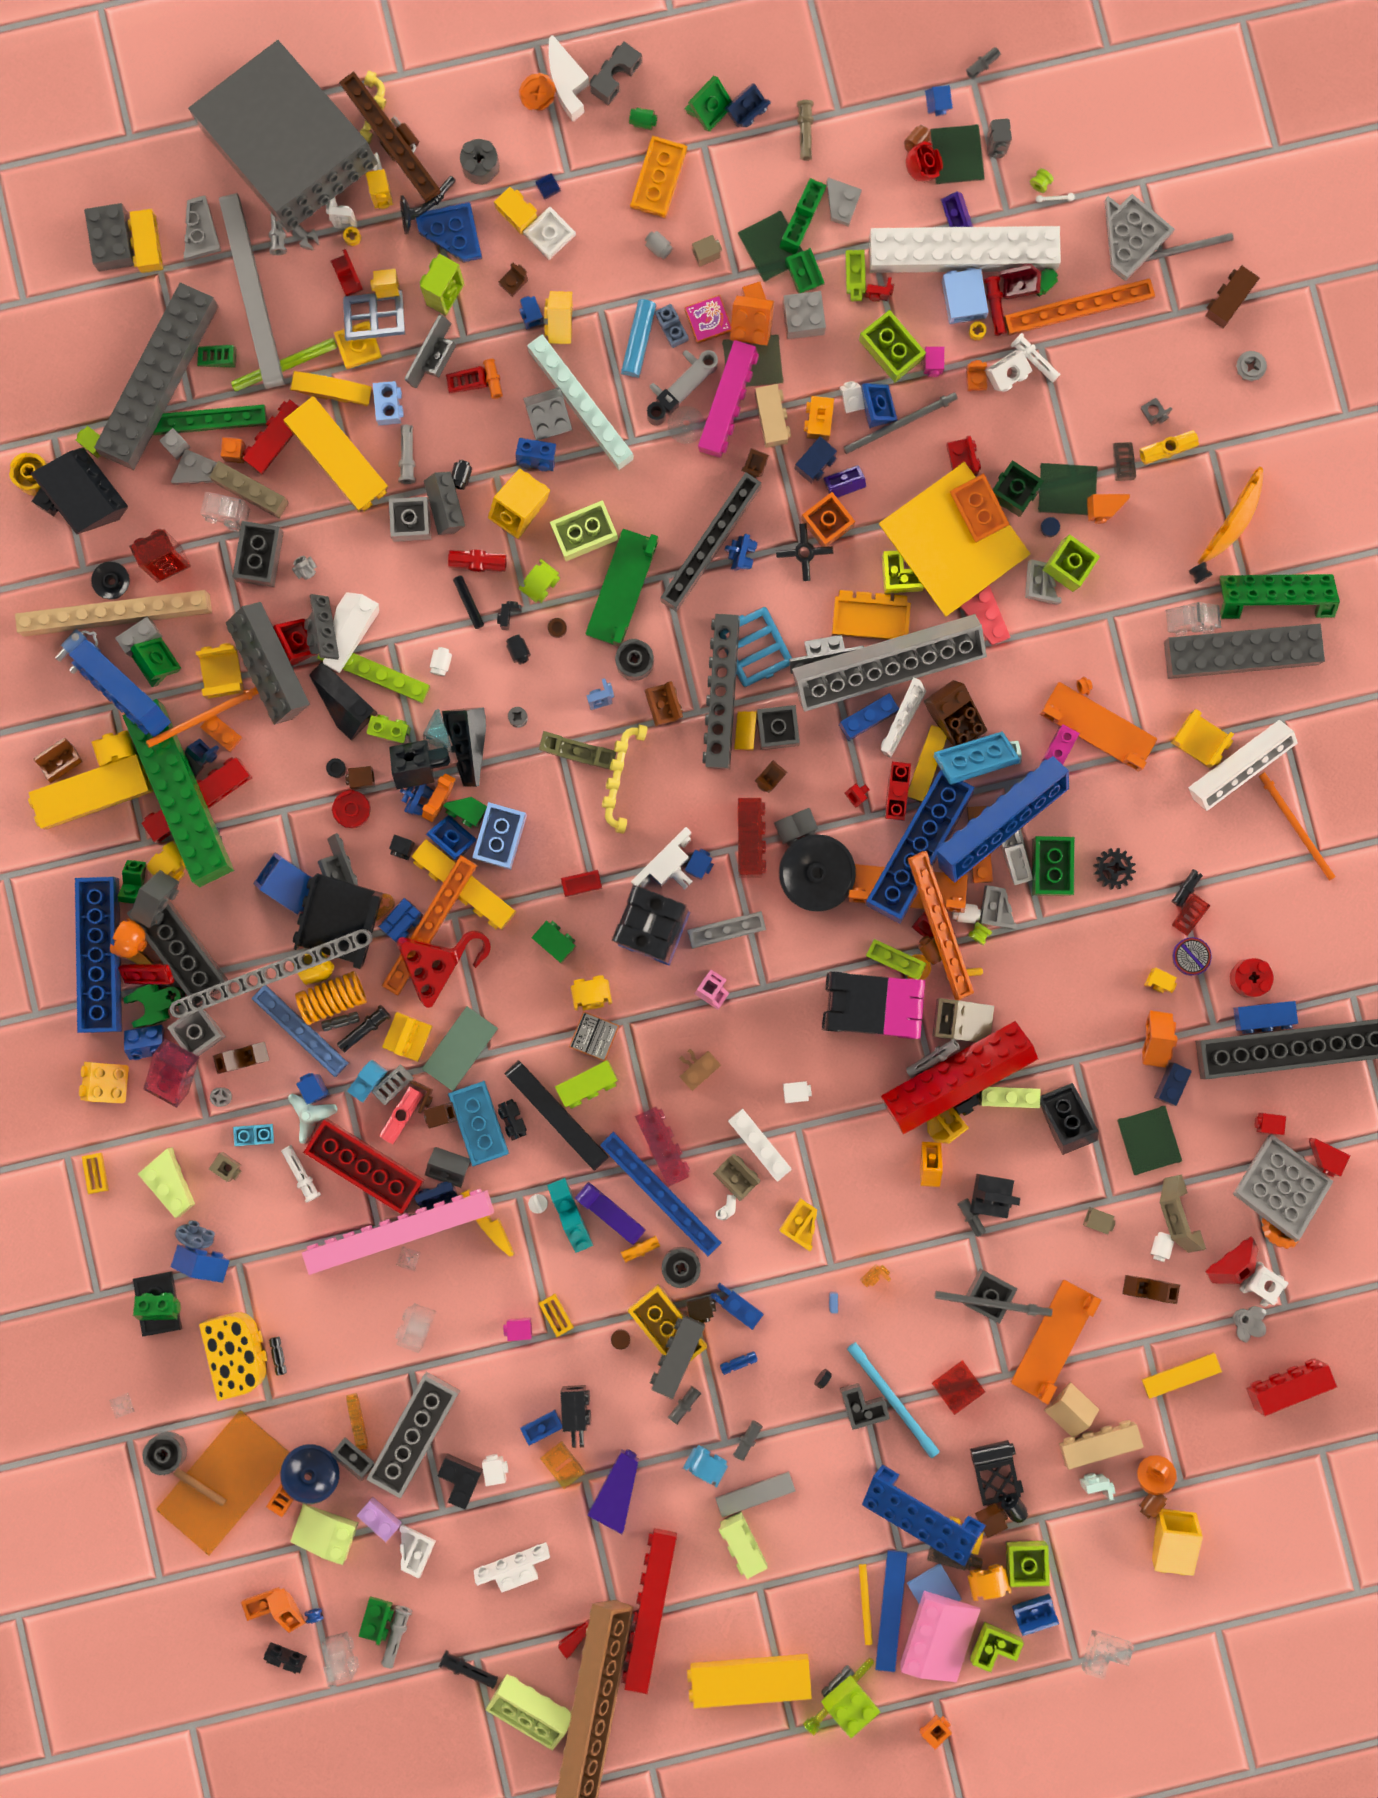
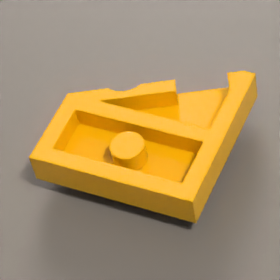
M800 1198L779 1231L808 1251H811L817 1209Z

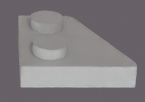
M828 178L827 187L831 221L849 227L862 189Z
M185 449L171 483L174 485H179L178 483H214L209 476L217 462Z

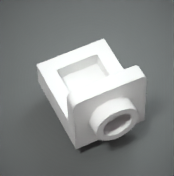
M850 381L844 383V386H840L846 413L865 409L861 386L858 383Z

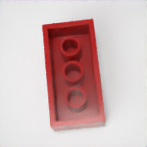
M1310 1359L1304 1362L1305 1365L1301 1367L1293 1366L1288 1368L1287 1372L1283 1374L1275 1373L1270 1375L1269 1379L1263 1382L1262 1380L1252 1382L1251 1386L1246 1389L1255 1411L1263 1416H1267L1337 1388L1329 1365L1316 1359Z

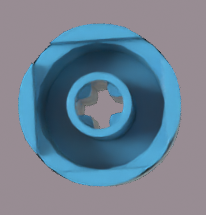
M700 1445L697 1448L694 1447L683 1469L686 1471L689 1469L696 1477L718 1487L728 1468L726 1465L728 1461L716 1454L714 1457L710 1456V1451Z

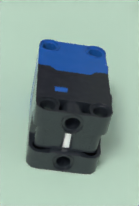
M633 885L627 899L625 911L620 923L616 927L612 941L622 948L632 952L635 951L670 966L690 911L687 909V905Z

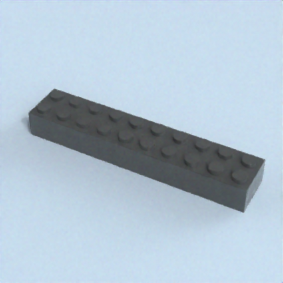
M179 283L94 447L100 456L131 470L135 469L219 307L214 297Z
M1378 1019L1195 1041L1200 1079L1378 1059Z

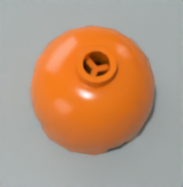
M126 918L127 922L123 920L113 935L112 939L116 941L114 945L110 944V952L122 958H131L137 955L139 951H144L147 941H145L146 934L143 927L136 921Z

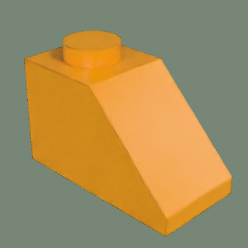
M922 1142L920 1162L921 1186L940 1187L943 1173L941 1143Z

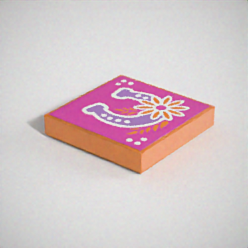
M720 295L684 307L697 344L731 332V324Z

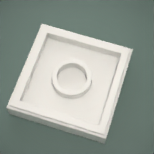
M548 207L523 231V234L548 260L576 236V232L551 207Z

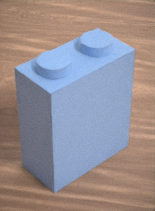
M971 267L962 272L955 270L946 272L942 278V287L949 324L986 319L988 306L981 269Z

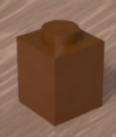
M371 766L348 768V774H345L346 784L352 790L375 787L374 771Z
M452 1102L424 1110V1119L429 1129L457 1121Z
M996 1503L975 1513L978 1521L986 1525L984 1533L987 1538L1008 1528L1005 1522L1008 1520V1517L1003 1508L999 1510Z

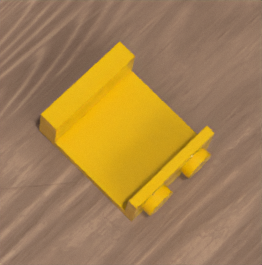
M231 643L220 644L218 648H212L211 646L202 647L201 651H195L196 656L200 659L204 683L202 695L206 699L240 694L244 691L238 651Z
M1194 709L1171 743L1208 768L1214 765L1217 766L1223 758L1221 754L1224 749L1228 750L1233 743L1231 738L1234 733H1225L1200 716L1202 712Z

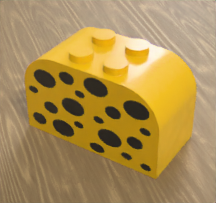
M234 1312L207 1319L199 1324L217 1401L247 1394L263 1382L267 1372L266 1361H268L266 1350L262 1349V1333L258 1331L256 1322L251 1316L243 1312Z

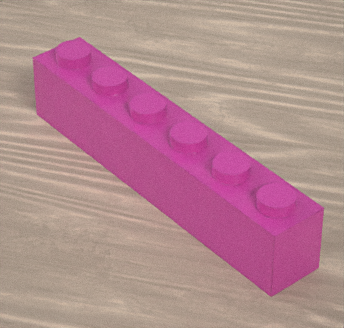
M734 340L698 444L700 452L721 458L723 453H726L729 444L727 442L728 436L733 434L735 427L733 424L734 418H738L741 409L739 407L740 401L744 400L746 396V383L751 381L753 371H751L753 364L756 365L759 354L757 353L756 346Z

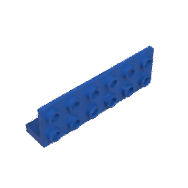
M882 1465L873 1476L862 1505L965 1566L976 1541L986 1525L969 1515L962 1525L957 1524L893 1486L900 1474Z

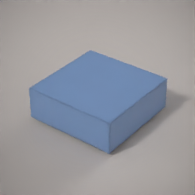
M837 1292L829 1293V1311L831 1313H838Z

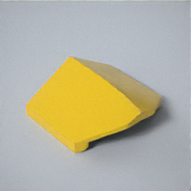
M953 1107L927 1121L928 1134L934 1142L949 1144L969 1129Z

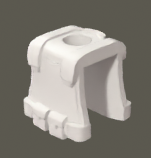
M1257 1261L1255 1273L1244 1280L1239 1289L1243 1293H1256L1263 1298L1260 1304L1267 1307L1269 1304H1276L1277 1298L1282 1290L1287 1287L1288 1282L1284 1280L1283 1276L1276 1275L1264 1267L1262 1262ZM1272 1281L1273 1283L1268 1291H1266L1264 1288L1265 1283Z

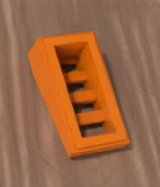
M280 1484L266 1507L280 1517H283L294 1500L285 1492L282 1484ZM282 1494L283 1496L288 1498V1502L279 1497L278 1495ZM277 1501L278 1503H280L281 1505H283L284 1508H281L280 1506H278V1505L275 1504L274 1502Z

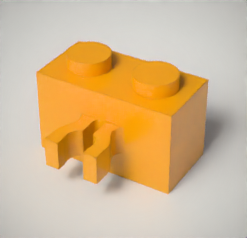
M811 396V402H807L806 413H809V420H805L804 432H807V438L818 439L821 436L824 440L829 441L834 398Z

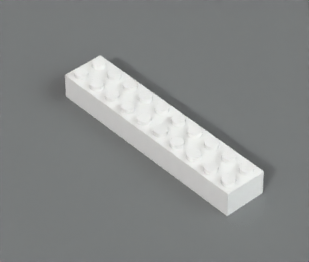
M1060 226L871 228L869 235L870 273L948 272L952 270L962 272L971 267L981 269V272H1000L1009 267H1023L1024 264H1033L1040 271L1044 268H1052L1054 271H1057L1061 264Z

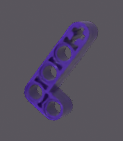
M589 1182L575 1197L581 1205L590 1209L632 1245L646 1231L643 1226Z

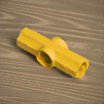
M1192 430L1175 437H1167L1163 441L1140 448L1141 461L1146 465L1164 458H1171L1175 454L1198 447L1199 439L1197 433ZM1165 444H1170L1173 447V451H1168L1165 448Z

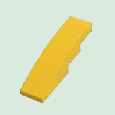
M294 371L290 390L325 400L329 398L344 403L352 402L368 406L372 386L328 376Z
M470 1189L461 1193L463 1198L471 1196ZM490 1215L476 1219L481 1229L509 1257L515 1254L499 1218L492 1221Z

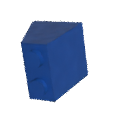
M275 852L253 884L259 890L298 915L299 912L304 911L305 907H302L305 895L308 896L309 889H307L309 878L312 877Z

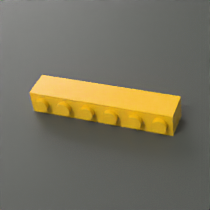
M427 839L423 841L411 856L415 859L413 863L421 870L425 867L430 871L428 875L436 882L440 879L444 883L455 865L452 859ZM473 876L470 877L458 897V900L466 906L468 903L474 907L472 911L482 918L483 915L489 919L487 923L494 929L499 927L503 930L516 914L514 909Z

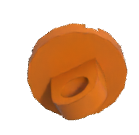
M542 73L529 75L520 86L519 98L528 110H544L555 99V84L548 75Z
M1159 1455L1144 1458L1137 1470V1478L1141 1488L1152 1495L1170 1492L1177 1479L1174 1465L1167 1458Z

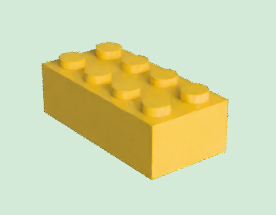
M657 1284L630 1306L628 1312L661 1354L666 1355L669 1349L666 1347L670 1336L674 1337L677 1331L674 1329L678 1318L682 1319L683 1314L660 1285ZM701 1337L691 1360L707 1348V1344Z

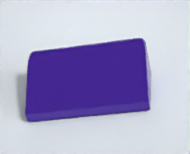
M956 191L941 199L949 227H973L962 193Z
M859 465L823 478L828 493L833 492L837 498L866 487L865 476Z

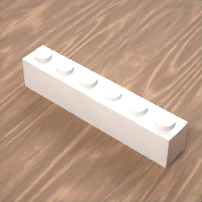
M1280 720L1269 726V728L1188 787L1193 800L1208 811L1295 746L1298 742L1294 731Z

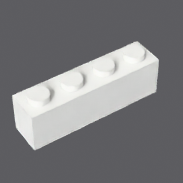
M743 1108L728 1120L777 1182L792 1170Z

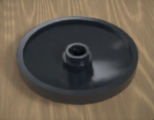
M808 835L802 837L786 849L780 861L779 881L784 894L792 903L805 910L818 912L838 906L848 897L849 891L853 889L855 883L856 868L851 853L840 841L830 836Z

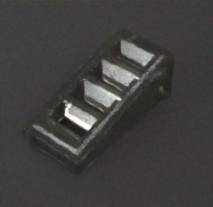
M1132 442L1113 443L1115 481L1134 480L1136 478V467ZM1118 448H1128V451L1118 452ZM1128 455V458H1119V456ZM1120 462H1129V465H1120ZM1121 469H1129V472H1121Z

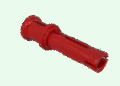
M991 276L984 279L988 293L986 298L990 301L995 336L1006 334L1001 302L1003 292L1000 291L999 284L1000 276Z

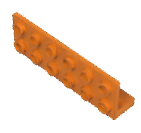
M1061 682L1057 683L1039 714L1058 726L1065 725L1080 733L1079 738L1138 772L1145 767L1147 763L1145 761L1157 742V738Z
M855 864L856 878L853 889L849 891V902L866 904L885 867ZM934 872L946 910L948 912L965 913L968 875H963L954 883L945 873ZM919 892L910 908L924 909Z
M1062 1280L1049 1306V1309H1052V1316L1043 1317L1011 1380V1384L1049 1404L1057 1389L1054 1383L1089 1315L1094 1316L1102 1299L1066 1280Z

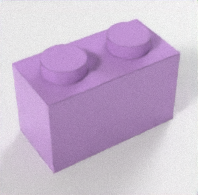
M374 1497L368 1501L357 1515L361 1521L385 1542L388 1541L402 1523Z

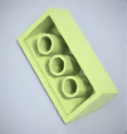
M508 1674L500 1683L485 1709L552 1751L566 1734L571 1720V1712L566 1707L559 1706L551 1698L539 1694L534 1688L524 1685L516 1677L509 1676Z

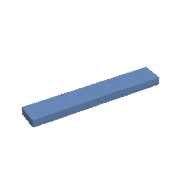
M264 985L251 998L334 1077H337L349 1064L267 985Z

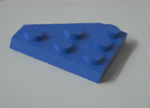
M470 202L429 210L416 218L420 235L459 260L468 262L482 259Z

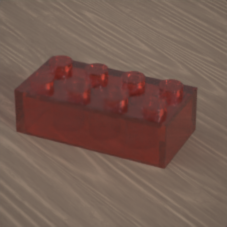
M157 529L150 536L138 538L129 546L138 566L157 583L191 567L182 546L165 529Z
M738 798V878H761L763 873H766V860H762V854L766 852V841H762V835L766 833V823L762 822V816H765V802H761V798Z

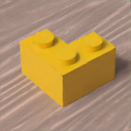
M550 291L549 298L545 299L544 319H548V325L545 324V336H548L550 344H571L572 292Z

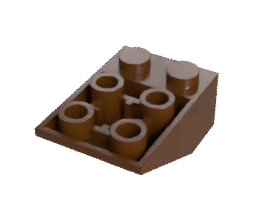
M952 680L924 700L931 717L953 746L973 741L988 731L964 683Z

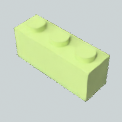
M988 1087L979 1092V1106L1040 1108V1089Z

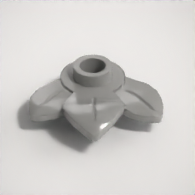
M1252 1306L1248 1310L1239 1309L1233 1314V1321L1237 1326L1236 1334L1241 1341L1247 1343L1251 1335L1262 1337L1266 1334V1326L1262 1319L1266 1316L1267 1311L1261 1307Z

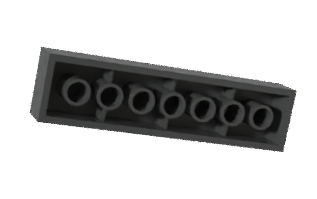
M1321 624L1169 637L1164 641L1168 679L1315 666L1325 662Z

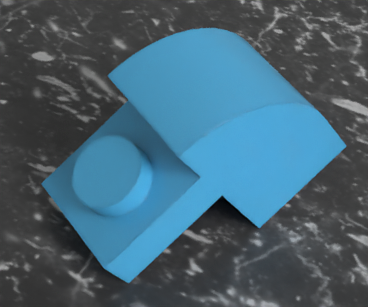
M370 1060L357 1075L358 1077L347 1092L363 1103L372 1090L382 1081L388 1070L374 1060Z

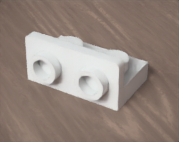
M335 197L326 204V213L329 214V221H332L334 228H357V220L352 208L344 205L338 207Z

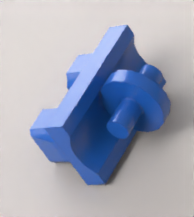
M744 534V536H739L738 541L732 540L731 546H725L724 550L729 552L728 559L733 560L732 570H749L752 568L753 559L745 556L747 551L755 552L757 542L750 539V535Z
M427 784L418 785L415 788L414 786L408 787L407 790L400 789V793L404 794L401 801L407 803L404 812L422 815L424 805L418 803L420 797L422 796L429 800L434 790L426 786Z

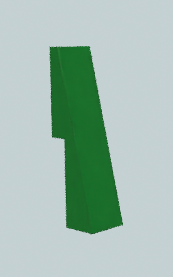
M809 179L781 239L780 249L792 254L798 252L827 185L814 179Z

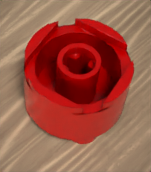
M1258 958L1239 961L1231 970L1229 977L1231 987L1243 997L1264 995L1271 990L1274 981L1273 971L1269 964ZM1249 976H1254V980H1249Z

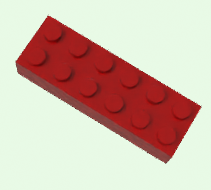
M329 1119L323 1120L303 1152L401 1215L406 1212L414 1196L425 1181Z

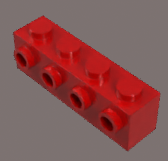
M290 399L288 402L284 401L279 406L278 411L280 412L277 416H272L267 421L266 425L268 427L265 431H260L254 438L256 441L252 447L249 445L243 452V461L261 475H263L294 435L284 423V419L299 407Z

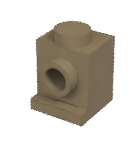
M221 1152L209 1167V1170L225 1181L230 1182L232 1179L236 1180L242 1172L239 1168L242 1165L226 1155V1153ZM227 1164L231 1165L230 1171L225 1169Z

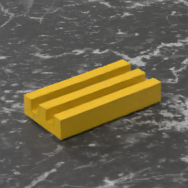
M102 1152L81 1156L88 1194L108 1191ZM96 1157H97V1160H98V1166H99V1171H100V1177H101L102 1188H100L98 1170H97L96 1159H95ZM88 1159H91L96 1189L92 1187Z
M556 1293L538 1303L556 1337L574 1328ZM553 1299L568 1325L566 1328L551 1302ZM547 1303L562 1329L561 1331H558L544 1304Z

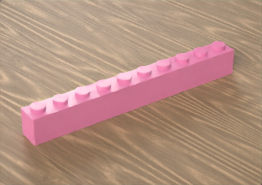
M480 1188L471 1191V1196L463 1198V1195L451 1198L452 1202L445 1204V1201L433 1204L434 1208L427 1210L426 1207L415 1210L416 1214L409 1216L408 1213L397 1216L398 1220L391 1222L390 1219L379 1222L380 1226L373 1228L372 1225L361 1228L360 1233L355 1234L354 1231L343 1234L342 1239L337 1240L336 1237L325 1240L324 1245L319 1246L318 1243L309 1245L307 1250L302 1252L308 1274L311 1275L494 1213L488 1191L482 1192Z

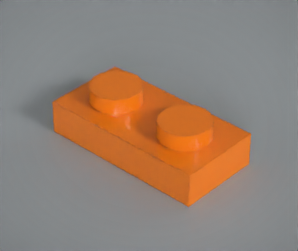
M216 715L205 720L200 726L201 729L229 752L242 739L238 733Z
M280 1587L241 1601L247 1621L271 1613L266 1597L280 1590Z

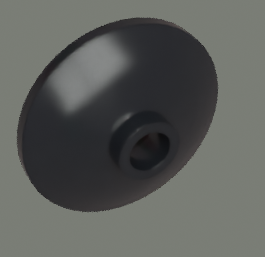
M111 561L104 562L94 570L91 584L96 594L104 599L111 600L121 597L127 591L130 577L127 570L121 564ZM115 579V584L110 585V580Z

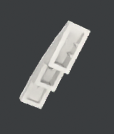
M1017 831L1001 844V849L1014 885L1033 880L1024 845L1021 843L1019 832Z

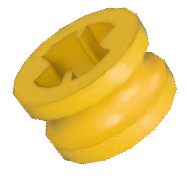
M348 227L344 230L343 238L346 244L356 246L360 243L361 235L357 228ZM353 233L354 235H357V237L354 236L355 239L351 240L349 234Z
M981 321L972 323L969 329L970 338L976 341L983 339L987 330L986 325ZM977 327L981 328L980 331H982L978 335L974 334L975 331H973Z

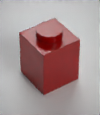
M1258 1113V1116L1255 1118L1257 1132L1285 1135L1286 1116Z

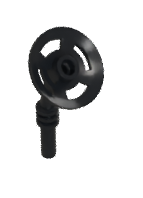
M450 176L440 187L441 193L415 210L410 208L405 197L400 195L401 215L405 234L409 233L411 220H415V218L421 216L442 201L444 194L455 183L454 177Z

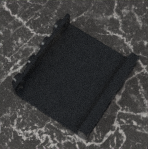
M318 873L313 878H309L307 884L309 893L308 896L305 895L302 907H305L304 912L299 915L297 925H300L299 931L295 932L292 941L295 943L294 950H297L299 947L311 949L361 929H366L371 934L373 933L383 893ZM360 933L358 941L363 944L367 942V935ZM342 940L340 942L342 950H348V941ZM369 945L337 958L353 962L354 968L361 969L364 965ZM323 947L322 952L331 955V950L328 947Z

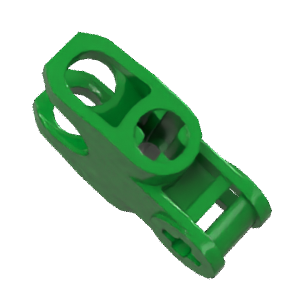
M148 984L124 997L123 1001L124 1004L140 1001L144 1005V1015L132 1022L133 1028H138L146 1025H156L170 1019L168 1009H170L171 1004L186 996L183 989L171 986L160 990L158 984ZM173 993H176L177 996L174 997V999H171L170 996H172Z

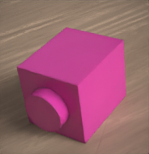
M925 346L924 351L926 354L923 360V374H928L929 377H938L944 371V347Z
M531 1318L508 1319L506 1321L507 1324L503 1325L504 1336H507L508 1341L532 1339Z

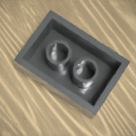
M118 203L84 209L92 262L96 269L100 272L134 266V251L130 243L131 232L128 227V213L123 204Z
M242 521L232 576L237 582L268 587L275 586L284 534L283 530L278 526Z

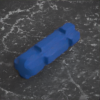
M750 1352L747 1356L743 1355L730 1360V1363L725 1362L721 1364L720 1368L722 1373L726 1375L731 1373V1370L736 1371L748 1366L749 1363L757 1362L758 1358L755 1352Z

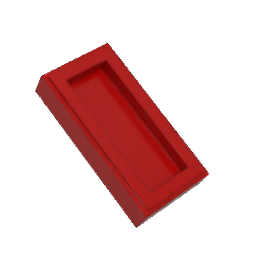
M598 870L561 878L565 897L603 889Z

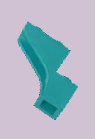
M563 1178L547 1185L563 1229L575 1253L593 1246L566 1179Z

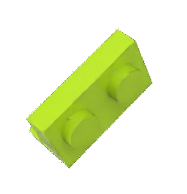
M378 714L377 717L371 715L367 729L368 735L403 744L406 735L410 734L411 728L407 725L406 721L396 719L395 722L388 720L389 717Z

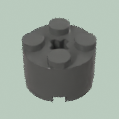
M474 139L463 145L460 153V162L464 175L475 184H487L492 181L499 172L498 155L493 144L483 139Z
M629 639L619 646L615 661L619 673L624 678L637 681L644 679L650 674L654 665V656L652 649L647 643L638 639ZM633 656L638 659V663L630 662Z
M673 1248L663 1258V1277L673 1287H688L694 1284L700 1275V1260L696 1253L689 1248ZM684 1263V1267L687 1269L678 1272L676 1265Z
M174 1432L159 1433L143 1449L144 1464L156 1475H167L175 1471L186 1459L187 1446L184 1438ZM165 1450L168 1456L165 1457V1453H162V1451Z

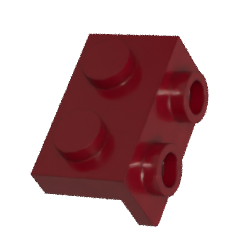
M1024 264L1023 267L1018 268L1009 267L999 272V276L1004 279L1003 298L1006 300L1040 293L1041 271L1033 264Z

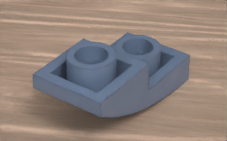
M672 304L655 311L658 322L672 348L689 341V337Z

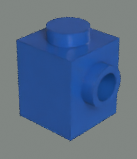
M950 85L937 86L925 90L928 114L935 113V116L946 115V111L953 109Z
M703 849L695 850L685 868V872L702 880L705 873L709 874L714 865L711 863L710 853Z

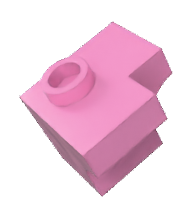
M710 970L694 994L719 1010L729 995V992L723 988L726 979Z

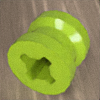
M1040 168L1036 173V177L1030 180V184L1036 191L1045 193L1048 184H1051L1054 178L1047 170Z
M976 922L974 930L970 931L968 936L979 944L984 945L986 943L985 939L992 934V931Z

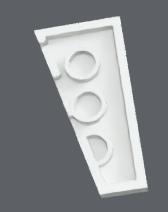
M913 677L895 720L890 727V731L882 741L881 751L890 758L927 692L921 680Z

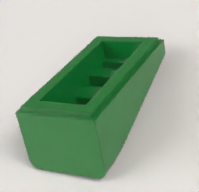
M234 345L198 347L197 366L236 367V348ZM203 352H207V361H203ZM211 352H214V360H211ZM218 352L221 353V360H218ZM225 353H228V359L225 360Z

